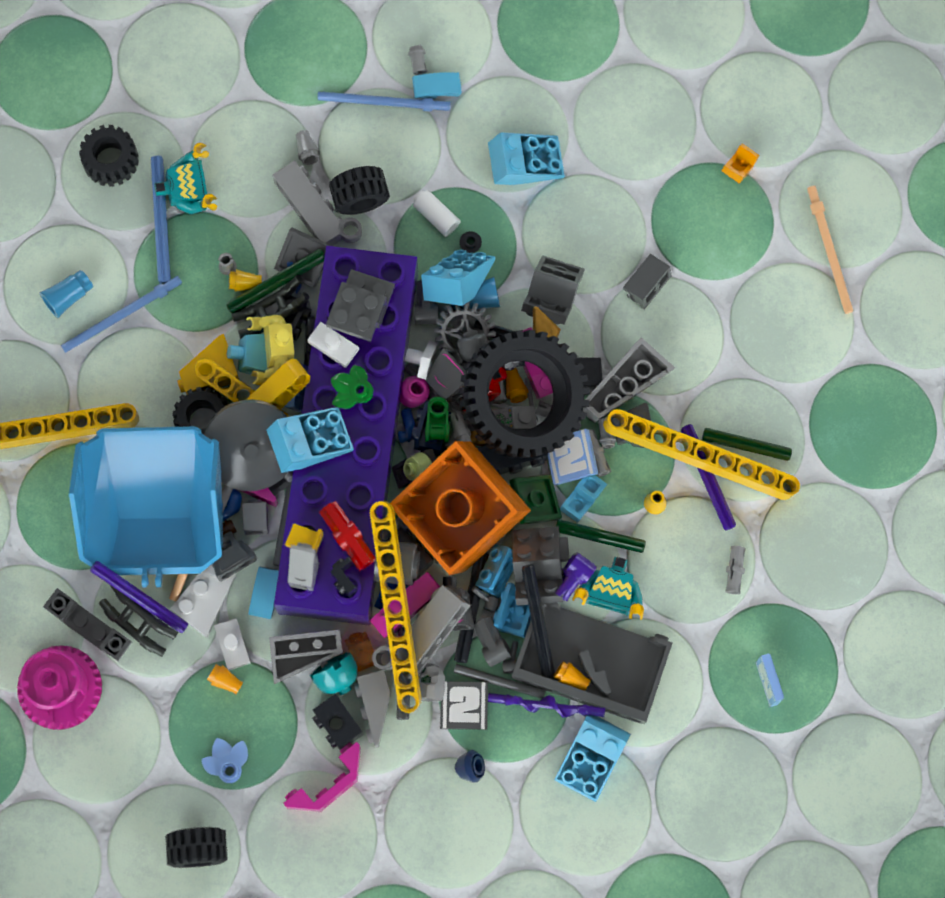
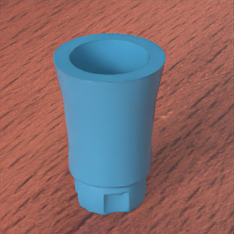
M80 270L54 286L39 292L52 314L59 318L70 306L85 296L86 292L93 288V284L88 276Z
M494 277L483 281L476 296L469 301L470 309H472L475 303L478 304L477 309L500 308ZM451 304L454 310H456V305Z

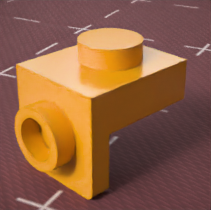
M741 144L732 158L724 165L722 172L740 184L753 169L759 154L746 145Z

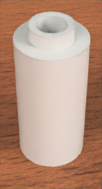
M421 190L414 197L413 207L445 237L450 235L460 224V219L429 190L425 192Z

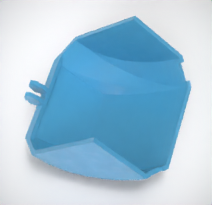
M194 426L102 428L96 432L97 436L86 443L81 441L76 444L69 497L79 560L89 566H92L95 561H99L118 575H142V588H147L149 584L148 575H156L155 585L156 587H162V574H200L222 557L223 505L219 441L209 439L201 433V429Z

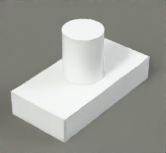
M322 322L319 323L307 340L310 345L345 368L359 351L357 345L333 329L326 327Z
M429 340L424 352L408 348L405 361L420 365L418 378H427L434 363L438 342Z
M237 618L214 625L227 669L230 671L251 664Z

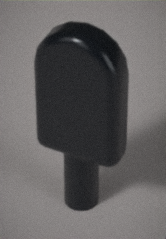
M308 316L305 323L304 365L308 367L312 345L307 340L314 331L316 320L314 316Z

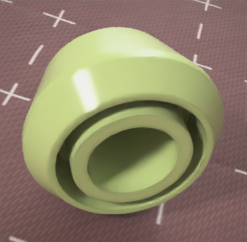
M422 452L415 453L405 461L403 472L407 479L414 481L432 464V461Z

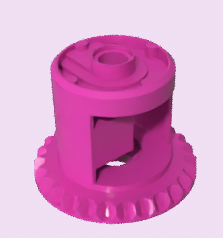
M51 646L33 654L25 662L18 677L17 697L24 713L36 724L53 730L69 729L84 722L96 709L101 698L102 679L95 662L83 651L71 646Z

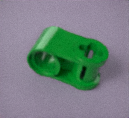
M434 397L428 402L425 442H429L430 439L449 442L448 402L442 397ZM434 410H440L442 412L436 413L434 412Z

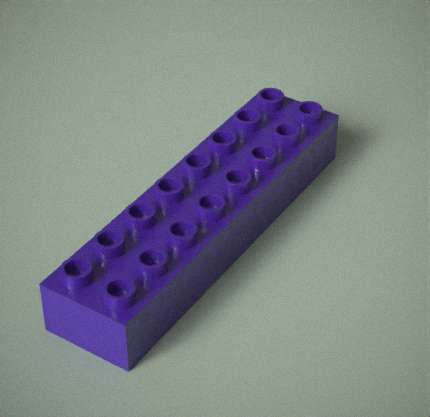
M326 246L314 330L320 322L326 325L341 283H346L351 269L394 283L395 288L380 328L376 327L371 342L334 330L359 347V351L346 368L315 347H311L308 367L310 381L305 388L302 414L335 408L332 402L339 392L332 386L331 378L339 373L349 374L353 365L360 366L366 371L367 381L373 386L374 392L372 398L366 403H356L349 409L339 408L354 449L353 451L293 471L274 606L280 615L370 626L376 585L374 580L375 561L361 571L355 567L354 563L344 571V574L356 587L357 592L350 598L346 593L341 595L333 585L336 581L331 576L330 571L333 570L332 565L341 558L345 560L349 556L346 551L339 547L332 536V531L319 514V511L329 503L336 501L345 512L347 518L350 521L352 520L363 536V541L376 557L370 509L376 502L387 501L401 403V384L404 381L405 357L409 344L418 278L417 256ZM361 388V389L358 391V394L363 393V392H364V388ZM380 505L376 513L379 518L384 519L386 507ZM293 524L318 532V529L323 531L324 536L316 553L319 567L313 591L290 587L288 583L290 548L286 547L285 543ZM383 530L380 532V538H381V540H382Z

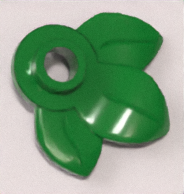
M353 365L349 374L339 373L331 378L332 386L339 392L332 402L335 407L349 409L356 403L368 402L373 396V386L367 381V373L360 366ZM361 388H364V392L361 393V394H358V391H359Z

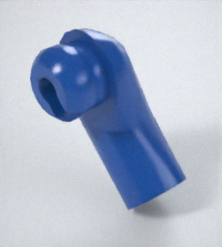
M407 408L401 411L405 431L398 432L400 443L412 441L411 434L415 421L412 410Z
M232 489L223 511V521L240 511L242 495L237 489Z

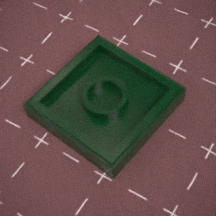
M551 474L519 477L509 480L510 487L531 509L520 520V525L556 521L562 518Z

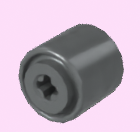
M399 542L405 585L412 586L419 573L420 551H418L416 543ZM391 553L384 554L383 561L386 565L392 566L395 562V557ZM376 558L374 580L375 582H380ZM390 576L387 579V583L398 584V580Z

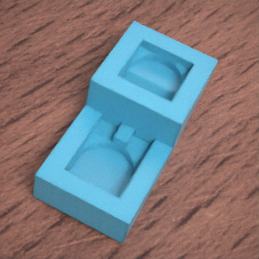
M431 73L412 77L414 98L436 99L438 96L459 97L462 94L459 73Z
M596 475L582 478L574 491L561 505L560 511L578 523L605 489L607 483Z
M258 567L248 615L272 619L279 570Z

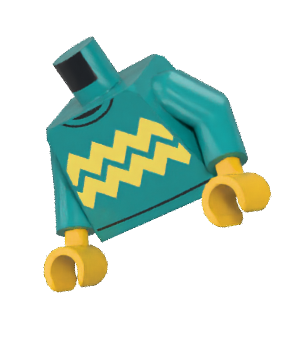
M197 143L194 146V151L185 154L167 169L166 181L154 183L156 196L169 195L170 205L188 214L205 211L207 208L210 210L217 209V205L211 203L213 200H217V197L207 193L202 160H198L199 157L207 158L209 156L208 151L201 153V149L206 147L203 143Z
M614 557L611 568L602 566L600 570H595L586 584L580 585L575 590L572 597L573 601L576 597L583 600L581 605L586 603L624 615L629 614L630 619H632L633 614L640 615V620L643 619V597L639 584L633 580V574L625 572L627 560L621 557Z

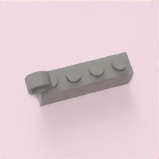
M294 160L273 174L275 185L314 238L330 246H334L341 240L347 243H355L361 238L362 227L360 222L355 218H346L344 220L341 217L336 218L333 213L334 208L329 200L324 201L320 196L322 193L315 182L311 183L307 178L309 174L303 165L299 166ZM349 225H353L358 229L357 233L352 236L346 235L343 230Z
M443 585L433 592L431 601L419 611L417 620L411 625L418 675L471 606L451 588ZM380 646L373 653V663L379 669L391 671L393 670L391 660L385 666L381 662L383 653L386 651L390 652V647ZM401 647L397 650V656L401 660L408 659L409 653L407 649ZM401 672L406 678L412 679V675L409 672Z

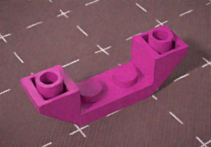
M350 742L340 750L341 755L339 759L349 770L347 775L345 772L333 781L335 785L332 788L321 790L315 796L317 799L315 802L310 799L302 788L298 791L296 788L284 797L286 801L283 804L286 808L322 812L358 781L361 751L358 742L353 745Z

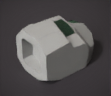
M427 664L418 676L421 701H442L445 689L443 670L436 664Z

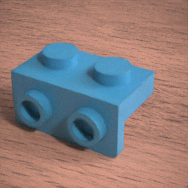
M495 544L475 584L494 598H500L502 590L512 574V549Z
M508 582L506 588L501 593L499 610H496L494 614V626L500 632L525 638L531 622L529 605L516 606L515 585Z

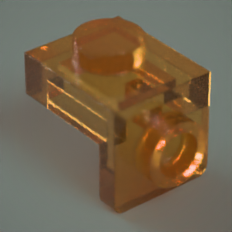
M356 632L344 640L348 651L356 662L358 672L374 666L372 659L374 650L366 632Z

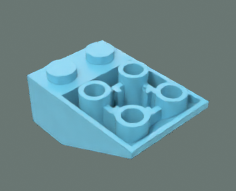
M500 132L488 142L494 184L519 185L565 177L558 136Z
M466 250L454 251L449 257L442 259L440 263L430 267L428 271L421 275L424 300L460 306L465 305L476 296L495 261V256L486 255L484 252L467 253Z
M338 407L277 419L267 429L281 473L303 469L354 450Z
M587 715L554 780L597 802L631 734L598 716Z

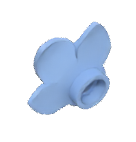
M217 738L212 747V756L202 759L205 771L210 775L219 776L225 783L236 782L241 777V767L248 759L247 746L244 741H240L232 747L226 741ZM229 767L234 768V774L231 776L226 775V769Z

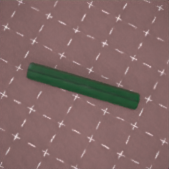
M705 428L702 435L703 441L789 461L792 455V449L789 447L710 428Z
M561 519L556 524V527H559V533L639 553H643L646 541Z

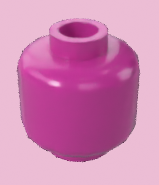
M417 376L406 378L401 384L400 402L409 408L421 406L427 400L430 393L427 381Z

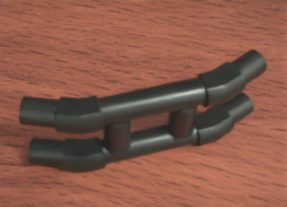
M296 275L279 291L253 306L242 309V311L232 313L233 321L246 320L248 317H255L256 315L261 318L268 316L265 309L274 303H277L280 311L273 315H280L286 318L291 314L297 313L310 299V296L303 292L288 305L285 297L287 298L292 295L303 282V279ZM245 328L238 330V334L241 339L245 335L261 334L264 332V328L260 331H249Z
M110 586L116 593L119 601L127 606L120 614L106 598L102 599L99 605L104 610L105 615L138 641L139 645L144 649L162 657L166 648L158 645L145 635L150 628H153L156 632L174 640L178 631L172 629L145 608ZM133 612L144 619L139 629L128 622Z

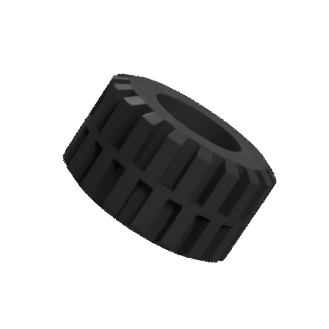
M101 125L97 131L93 128L90 130L91 135L86 134L84 136L85 142L81 141V150H79L80 160L86 174L95 183L99 181V184L105 186L106 183L109 184V187H114V183L117 182L119 185L124 184L122 180L126 179L128 181L131 179L130 173L135 174V166H138L139 163L137 158L139 156L133 139L127 131H123V128L117 127L115 129L114 125H109L108 128ZM107 148H116L121 151L120 157L113 163L103 164L97 161L98 155Z
M361 166L352 168L338 174L329 182L336 212L340 214L355 215L369 212L380 207L390 198L385 176L380 167Z
M196 387L197 391L192 392V389L188 390V395L184 396L182 394L179 397L180 402L176 401L174 405L175 411L172 414L174 426L193 427L190 424V417L196 410L209 408L217 413L228 405L224 396L221 397L218 391L212 392V389L206 387V390ZM206 428L201 429V433L203 435L205 434Z
M218 827L187 828L172 831L165 836L168 866L174 868H195L218 865L228 860L226 830Z

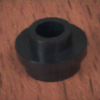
M468 231L460 237L459 244L461 249L466 250L467 253H476L482 246V239L478 233ZM468 239H473L475 243L469 245L466 241Z

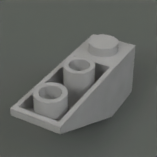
M298 543L297 546L291 545L289 586L313 591L319 567L316 551L312 549L311 545L305 543Z
M384 670L357 677L358 683L354 684L357 698L362 697L364 706L360 707L363 721L368 720L370 729L366 730L369 744L374 742L375 748H378L391 697Z

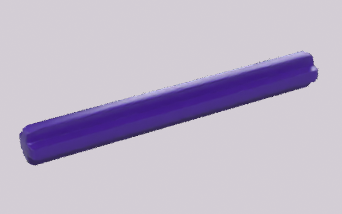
M692 424L682 427L681 433L699 439ZM698 450V457L705 460V453ZM697 468L724 530L733 529L736 526V522L715 475Z
M95 561L91 566L90 571L179 633H183L188 627L186 621L101 562Z

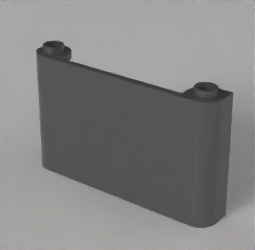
M558 603L542 604L555 672L562 661L566 663L570 662L587 677L578 655L579 652L589 650L595 672L605 671L611 694L604 697L591 681L586 690L583 691L558 682L554 676L550 678L543 677L532 621L526 633L512 678L521 683L546 690L547 692L582 704H587L588 706L605 708V712L633 722L646 724L673 642L668 641L669 638L661 634H655V637L650 636L648 638L561 608V605Z

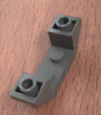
M58 588L43 606V608L69 628L117 661L120 660L132 644V641L99 620Z

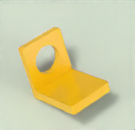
M293 524L285 546L291 548V545L297 546L298 543H305L311 545L312 549L317 553L324 536L323 531L318 529V532Z

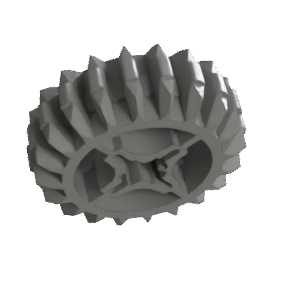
M469 302L464 305V308L456 305V310L449 305L447 309L450 314L442 311L441 316L445 320L437 319L436 321L442 327L434 329V332L441 333L440 336L435 338V341L443 340L444 342L438 348L442 350L447 347L448 349L456 350L460 354L459 348L450 342L447 334L458 339L463 338V333H460L459 329H463L465 321L467 331L476 330L477 334H485L489 343L492 339L488 337L496 336V332L489 331V329L495 327V323H487L492 318L491 314L483 317L486 309L482 308L480 312L476 311L477 303L473 305L472 309L469 308ZM463 314L460 326L447 327L453 317ZM470 315L479 320L483 330L471 325Z

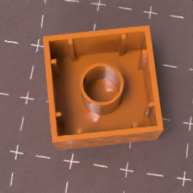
M455 441L390 503L394 508V512L449 575L466 572L531 511L471 441Z

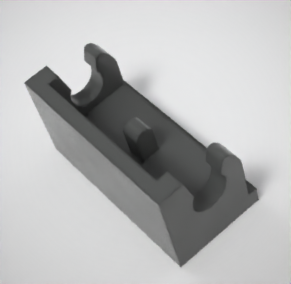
M649 254L623 286V290L628 293L626 296L645 309L672 276L671 268L654 255Z

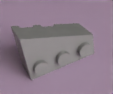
M341 630L269 637L274 684L343 653Z

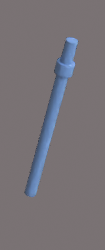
M318 92V100L420 108L423 111L432 112V110L450 111L451 102L433 101V98L419 100Z
M176 276L163 285L162 283L153 287V291L65 342L61 347L65 353L155 299L168 295L167 292L182 284L179 276Z

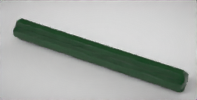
M321 249L314 251L226 304L230 313L241 311L287 284L296 275L300 276L321 264L325 258L324 251Z

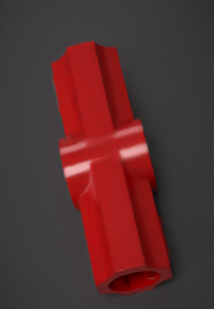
M336 501L329 503L319 511V514L332 531L333 538L339 547L346 551L359 571L367 568L376 560L363 541V536L352 520L350 521L347 518L345 512Z

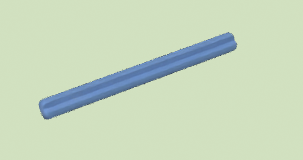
M152 156L151 172L157 272L159 283L164 284L171 280L166 195L156 196L154 189L155 182L165 181L164 163L162 156Z

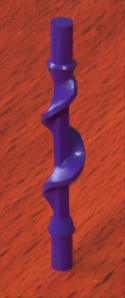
M489 693L488 702L505 704L506 706L513 704L521 705L533 713L537 712L540 708L555 710L562 717L573 716L576 713L583 716H605V708L588 706L587 704H558L551 695L545 696L540 701L527 700L521 696H511L509 694Z

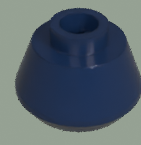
M470 750L457 759L455 771L461 779L473 783L479 782L485 773L484 759L477 751Z

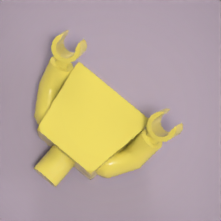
M280 315L262 318L248 317L246 319L252 321L251 328H247V330L260 331L264 328L267 370L265 372L253 371L251 376L257 377V379L252 384L261 386L285 362L294 358L292 325L286 324L284 318Z

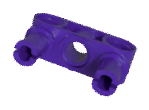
M574 553L563 568V583L555 594L559 597L563 594V601L568 602L577 586L586 584L597 566L580 553Z

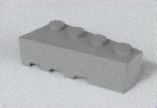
M640 338L585 399L590 400L589 407L583 408L582 412L587 413L586 417L593 423H596L611 411L617 409L668 375L675 367L643 338Z

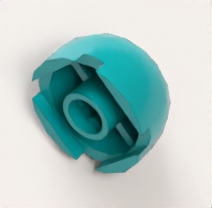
M350 652L342 653L328 660L326 665L317 667L309 674L319 690L326 694L339 693L341 696L352 689L350 685L357 678L358 667Z

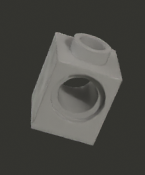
M260 499L248 500V503H243V531L245 535L269 534L268 507L266 502H262Z

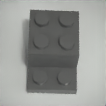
M542 255L534 270L529 291L521 311L533 317V307L537 306L555 324L565 325L585 269Z
M351 269L346 283H341L326 327L371 342L376 327L380 328L395 284Z
M559 527L512 530L516 606L528 605L521 570L522 566L533 564L535 567L541 603L563 602V594L561 597L555 594L563 583Z

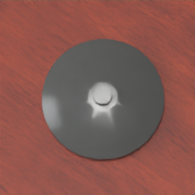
M241 400L225 406L211 419L204 435L211 440L216 439L219 441L221 479L223 484L237 490L257 491L276 484L288 473H281L267 433V429L277 419L287 417L279 408L261 400Z

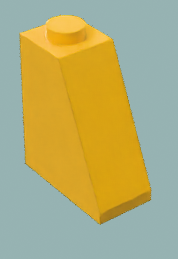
M224 334L219 335L179 371L181 379L177 380L181 393L186 392V395H188L187 391L192 389V392L197 391L196 387H201L202 390H206V387L211 388L212 391L216 390L201 380L195 373L196 362L202 358L214 361L239 379L233 359L227 358L228 344ZM202 363L198 370L202 375H208L211 373L212 367L209 363ZM222 376L218 379V385L221 388L231 384V380L227 376Z

